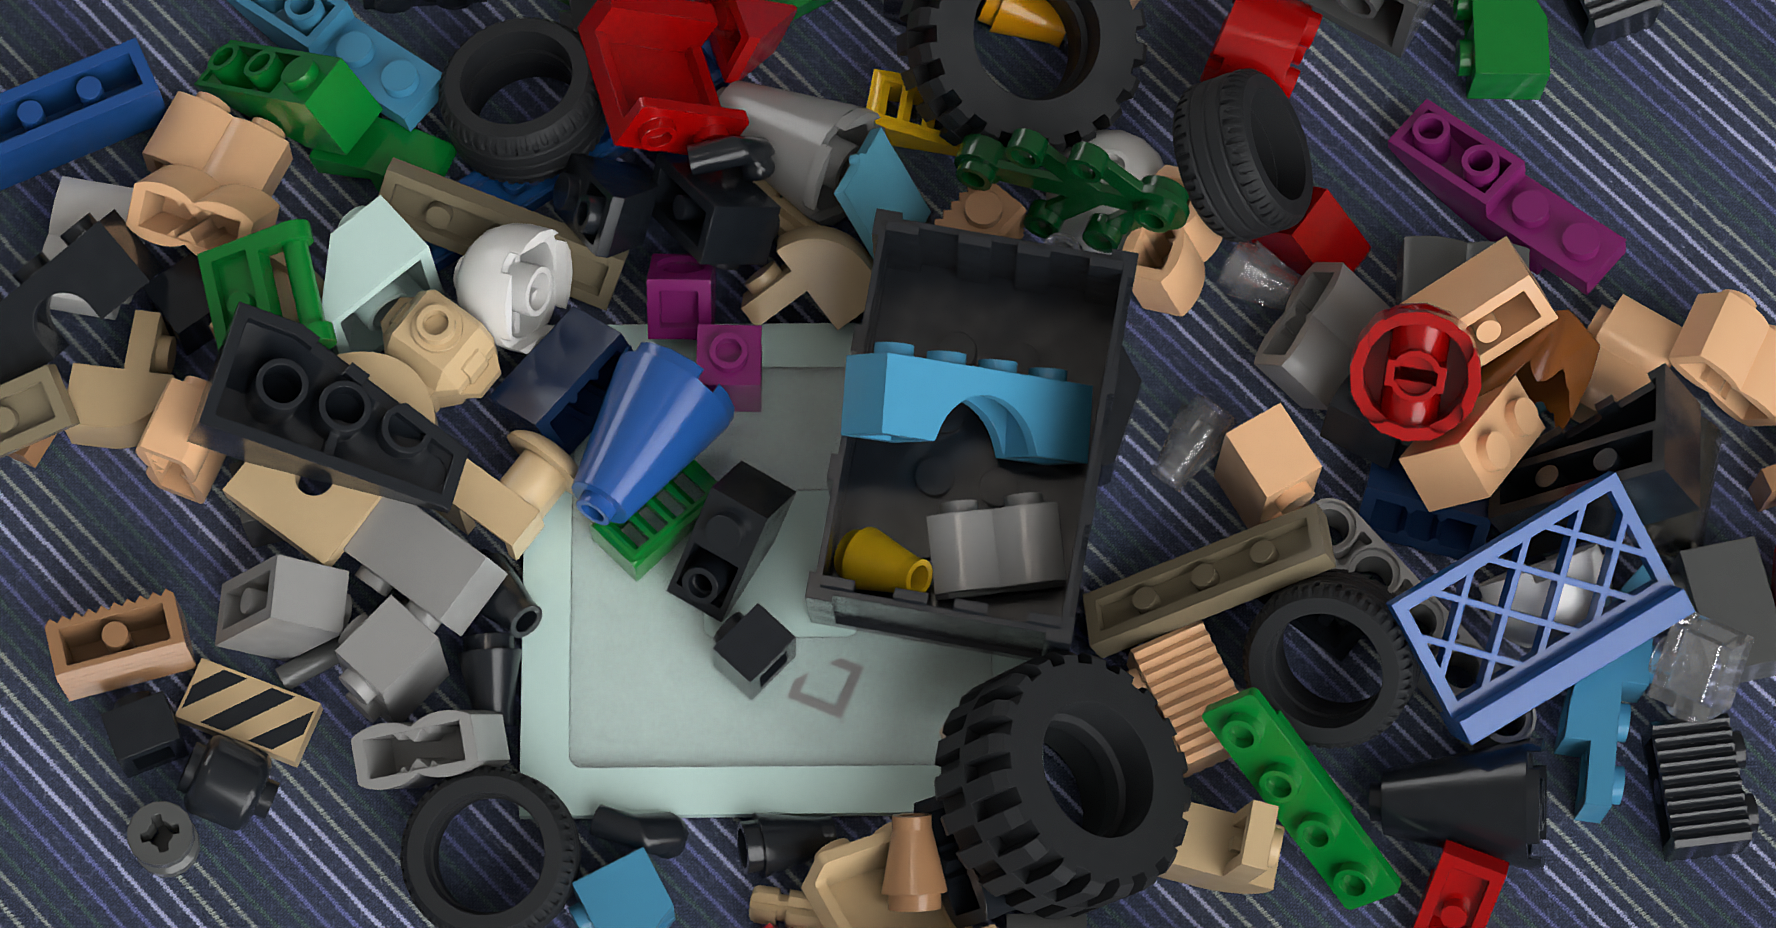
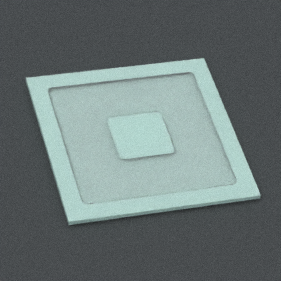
M832 323L762 324L761 412H734V419L729 427L695 458L717 481L742 460L797 491L772 547L722 623L666 591L692 531L636 582L592 540L590 525L593 521L585 517L576 507L578 499L575 495L565 491L544 516V528L523 553V585L532 600L541 608L542 619L533 632L522 637L520 773L535 778L549 787L563 801L573 819H593L596 809L601 804L632 814L671 812L680 818L752 817L753 813L809 817L827 815L892 816L914 813V803L935 796L934 780L935 777L941 775V767L934 765L938 741L947 737L942 731L951 710L959 707L961 697L972 688L1026 662V660L811 623L805 593L809 572L817 571L830 500L827 474L831 453L838 454L841 441L846 355H851L855 324L862 325V323H847L839 330ZM648 324L608 325L622 333L628 344L632 346L633 351H636L641 342H652L670 348L696 363L697 340L648 339ZM714 324V325H753V324ZM591 433L570 455L578 467ZM683 473L674 480L695 502L704 495ZM664 490L656 497L676 517L684 511ZM647 507L639 513L657 532L666 526ZM630 523L622 529L638 547L647 541ZM759 603L796 637V657L751 701L714 667L712 648L716 645L713 641L714 635L730 616L736 612H741L745 616ZM519 806L520 819H534L524 808Z

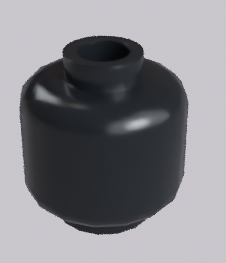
M216 735L206 745L196 742L176 790L185 793L184 806L191 814L237 831L243 829L248 824L252 815L263 819L266 818L280 782L269 778L272 760L267 753L225 735Z

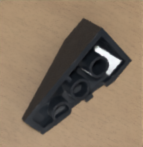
M239 302L208 377L187 442L247 463L444 513H448L451 510L469 453L466 447L408 403H399L368 379L370 376L353 362L349 365L318 342L320 337L303 324Z

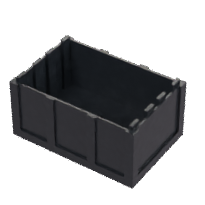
M877 208L872 230L873 267L862 325L855 324L851 355L874 353L875 342H897L914 345V356L926 358L927 351H953L967 354L966 365L978 367V360L999 359L1017 362V373L1028 375L1029 368L1034 367L1068 371L1067 382L1093 386L1088 464L1041 465L996 458L990 435L983 421L970 407L962 402L947 415L935 441L891 443L841 435L838 454L831 453L827 474L830 500L817 571L809 572L805 593L811 623L1026 661L1036 656L1042 657L1053 651H1070L1086 550L1096 504L1095 498L1116 389L1121 348L1139 253L1113 249L1112 255L950 228L904 220L903 213ZM1029 492L1043 493L1044 502L1058 503L1066 586L936 600L933 577L925 593L895 588L894 593L857 590L855 580L841 578L835 570L834 557L837 546L843 536L853 529L875 527L917 557L926 559L931 563L926 516L939 514V504L956 500H977L979 510L1005 507L1004 497Z

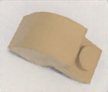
M819 225L804 226L790 230L778 237L776 252L785 264L778 267L775 261H772L756 271L744 284L748 291L743 294L741 309L753 325H762L807 291L835 328L839 330L864 312L874 260L856 239L841 230Z
M135 310L124 369L73 363L67 392L80 424L65 430L72 444L110 449H125L138 445L168 380L172 377L175 378L174 375L170 374L176 358L175 336H170L161 313Z
M1252 800L1238 812L1232 813L1191 802L1189 811L1183 812L1182 817L1189 821L1183 843L1175 847L1178 852L1167 872L1158 877L1199 888L1228 893L1259 894L1272 891L1274 889L1285 830L1284 826L1276 824L1279 806Z

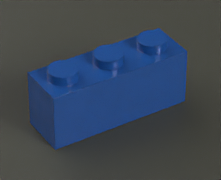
M136 37L0 93V191L159 125L167 109Z

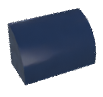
M573 306L488 397L518 430L538 433L550 439L571 455L592 432L619 357L629 344L621 332Z
M1399 458L1389 470L1370 462L1357 513L1382 540L1459 560L1485 544L1491 522L1488 520L1489 498L1429 512L1401 465Z

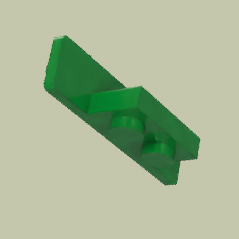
M1255 687L1248 688L1206 706L1202 715L1204 722L1263 800L1268 804L1279 806L1278 820L1346 909L1353 910L1398 893L1402 883L1401 879L1352 815L1351 804L1280 709L1275 711L1260 690Z

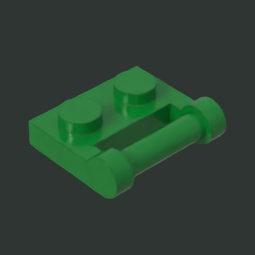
M294 219L281 222L197 254L218 352L239 302L283 317L270 262V256L281 252L284 254L299 323L319 336L318 342L326 348L331 349L337 344L333 323L326 321L309 250V246L313 244L314 238L308 220Z

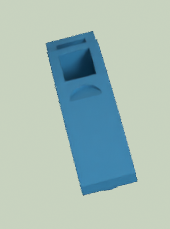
M227 0L280 48L342 58L383 108L381 113L410 132L439 101V83L442 72L356 18L349 4L344 0Z
M1644 565L1624 584L1620 590L1621 592L1629 593L1651 580ZM1653 637L1567 688L1558 723L1554 754L1579 757L1574 820L1600 824L1611 809L1612 804L1620 805L1625 785V767L1615 765L1617 742H1626L1631 719L1630 704L1621 703V701L1637 703L1649 684H1657L1662 664V647L1652 645Z

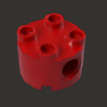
M1233 0L1231 11L1224 19L1199 81L1203 82L1238 69L1251 68L1260 71L1274 80L1289 99L1301 71L1290 66V64L1299 67L1306 50L1310 48L1323 15L1313 11L1311 5L1299 0Z
M1428 303L1398 304L1390 309H1384L1376 313L1359 333L1351 355V393L1361 413L1383 434L1402 441H1430L1446 434L1447 431L1455 428L1460 422L1462 423L1473 411L1482 387L1480 353L1469 327L1450 311Z

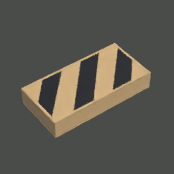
M201 658L175 714V718L179 723L210 735L230 737L267 753L270 758L297 768L322 714L323 707L317 701Z

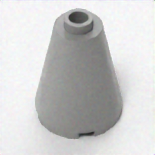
M742 80L734 81L728 87H722L716 92L721 107L746 111L749 125L740 136L765 138L774 148L775 154L771 157L775 163V171L771 177L765 179L769 185L808 219L821 226L835 225L847 217L834 192L850 166L849 156L857 154L870 130L881 127L885 133V128L875 123V120L881 118L878 113L862 106Z

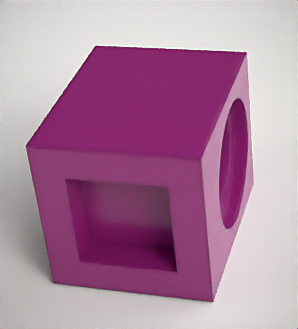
M652 254L647 275L648 339L697 340V324L714 325L716 267L709 264H700L691 254Z
M697 324L696 364L704 369L698 380L712 393L720 384L728 393L735 407L734 412H761L762 325Z

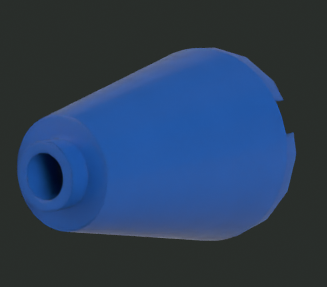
M641 342L636 351H633L632 346L629 345L623 351L617 362L571 486L573 494L578 499L576 507L585 517L600 525H608L610 522L625 523L729 427L734 419L735 407L728 393L720 384L712 393L699 381L698 378L704 369L694 361L670 348L652 342Z

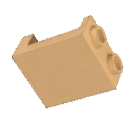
M892 822L883 825L870 836L852 842L846 838H841L823 846L815 854L814 862L801 886L802 891L824 928L956 927L946 913L943 904L941 909L933 911L895 912L888 910V895L881 894L892 833ZM991 924V925H988V926H985V927H982V928H997V927H996L995 924Z

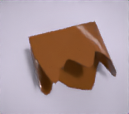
M1569 309L1555 311L1558 316L1557 320L1482 366V387L1478 397L1501 386L1513 375H1516L1529 399L1534 404L1543 402L1546 409L1550 413H1554L1555 427L1560 426L1564 429L1570 418L1573 417L1591 380L1600 350V344Z

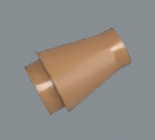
M905 813L892 815V833L881 894L888 895V910L895 912H923L941 909V893L947 892L948 889L932 829V814Z

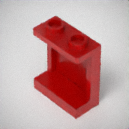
M597 0L577 27L615 146L688 155L687 144L723 136H740L749 125V119L745 110L721 107L702 50V45L719 24L713 4L689 0Z

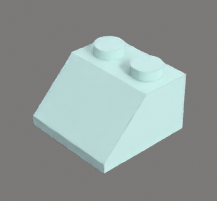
M381 195L367 206L361 205L349 211L340 221L338 228L330 234L322 307L325 320L332 322L334 326L337 344L333 347V351L336 355L359 351L382 352L384 350L380 321L400 297H415L419 291L437 290L444 295L429 246Z

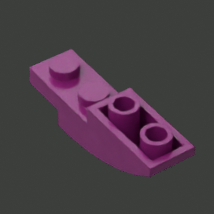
M1426 99L1388 140V148L1435 196L1490 242H1497L1507 236L1512 244L1529 248V270L1536 275L1543 268H1546L1571 286L1588 295L1626 253L1625 238L1528 177L1525 170V161L1429 99Z

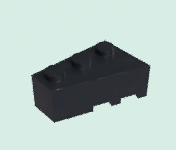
M1666 363L1647 373L1651 382L1617 401L1611 394L1595 404L1598 413L1567 432L1560 426H1557L1537 438L1491 497H1489L1488 520L1503 534L1608 471L1616 472L1643 525L1700 510L1701 404ZM1607 494L1587 504L1579 532L1597 537H1605L1611 534L1616 511ZM1570 515L1554 525L1566 528ZM1545 529L1531 537L1525 558L1560 549L1564 534ZM1577 538L1576 544L1587 541Z

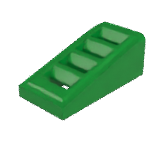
M694 459L625 523L610 522L608 525H600L593 522L590 525L592 540L638 582L693 530L711 487L718 481ZM682 473L704 493L696 502L674 482ZM665 491L684 511L676 517L656 498L661 492ZM647 507L666 526L657 532L639 513ZM628 523L647 540L638 547L622 531Z

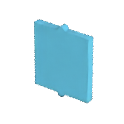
M881 127L871 129L857 154L849 156L850 166L834 192L835 197L873 260L872 230L877 208L903 213L904 220L925 223L931 213Z

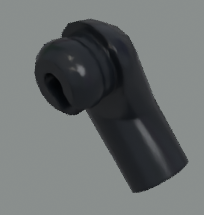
M730 135L686 145L693 176L742 166V174L746 180L761 181L771 177L775 171V163L771 157L775 154V150L769 141L762 137Z
M602 804L596 809L590 827L591 836L636 850L644 847L646 853L665 859L679 856L685 849L689 835L684 821L671 812L632 814Z

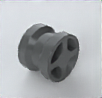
M167 801L152 802L141 807L131 818L127 828V842L139 864L147 872L161 878L176 877L186 872L196 862L200 852V836L189 815L180 806ZM158 827L159 834L155 837L154 842H150L149 840H152L153 835L157 832Z

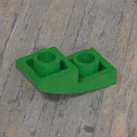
M377 117L347 155L313 149L309 159L318 173L371 179L378 192H380L386 170L393 157L445 177L457 151L453 144L415 128L410 132L394 121Z

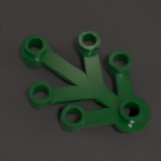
M1027 128L1014 130L1007 148L991 137L981 134H969L964 137L954 159V165L957 168L956 178L963 185L973 190L986 191L991 188L992 184L1001 181L1057 194L1058 196L1049 200L1036 199L1032 201L1023 221L1024 227L1030 233L1040 238H1057L1065 220L1104 205L1119 209L1109 215L1104 213L1092 214L1082 234L1083 241L1089 247L1103 253H1112L1113 249H1118L1123 234L1141 227L1157 233L1182 228L1190 214L1187 205L1189 195L1182 185L1160 175H1148L1140 181L1112 161L1101 147L1088 142L1075 143L1067 158L1050 146L1043 135ZM1043 166L1047 170L1039 169V167ZM1101 179H1103L1108 184L1101 183Z

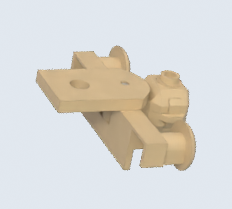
M281 252L270 256V262L282 315L284 318L299 323L284 254ZM315 272L322 303L324 280ZM437 290L419 291L415 297H400L384 316L380 323L383 332L385 354L359 351L337 355L349 365L352 362L370 375L368 379L399 403H408L437 426L436 413L440 408L460 405L470 398H482L502 374L493 336L479 320ZM211 322V324L209 325V327H210V329H211V331H212V333H213V335H214V337H215L213 325H212V322ZM515 430L507 435L509 443L520 456L500 481L467 458L451 510L448 513L434 510L467 535L476 526V521L505 542L509 556L516 561L544 528V516L565 491L573 494L571 486L578 470L576 462L560 446L538 433L527 430ZM245 462L222 489L226 498L317 564L332 567L345 552L343 550L382 498L381 496L334 484L323 494L307 495L299 489L301 476Z

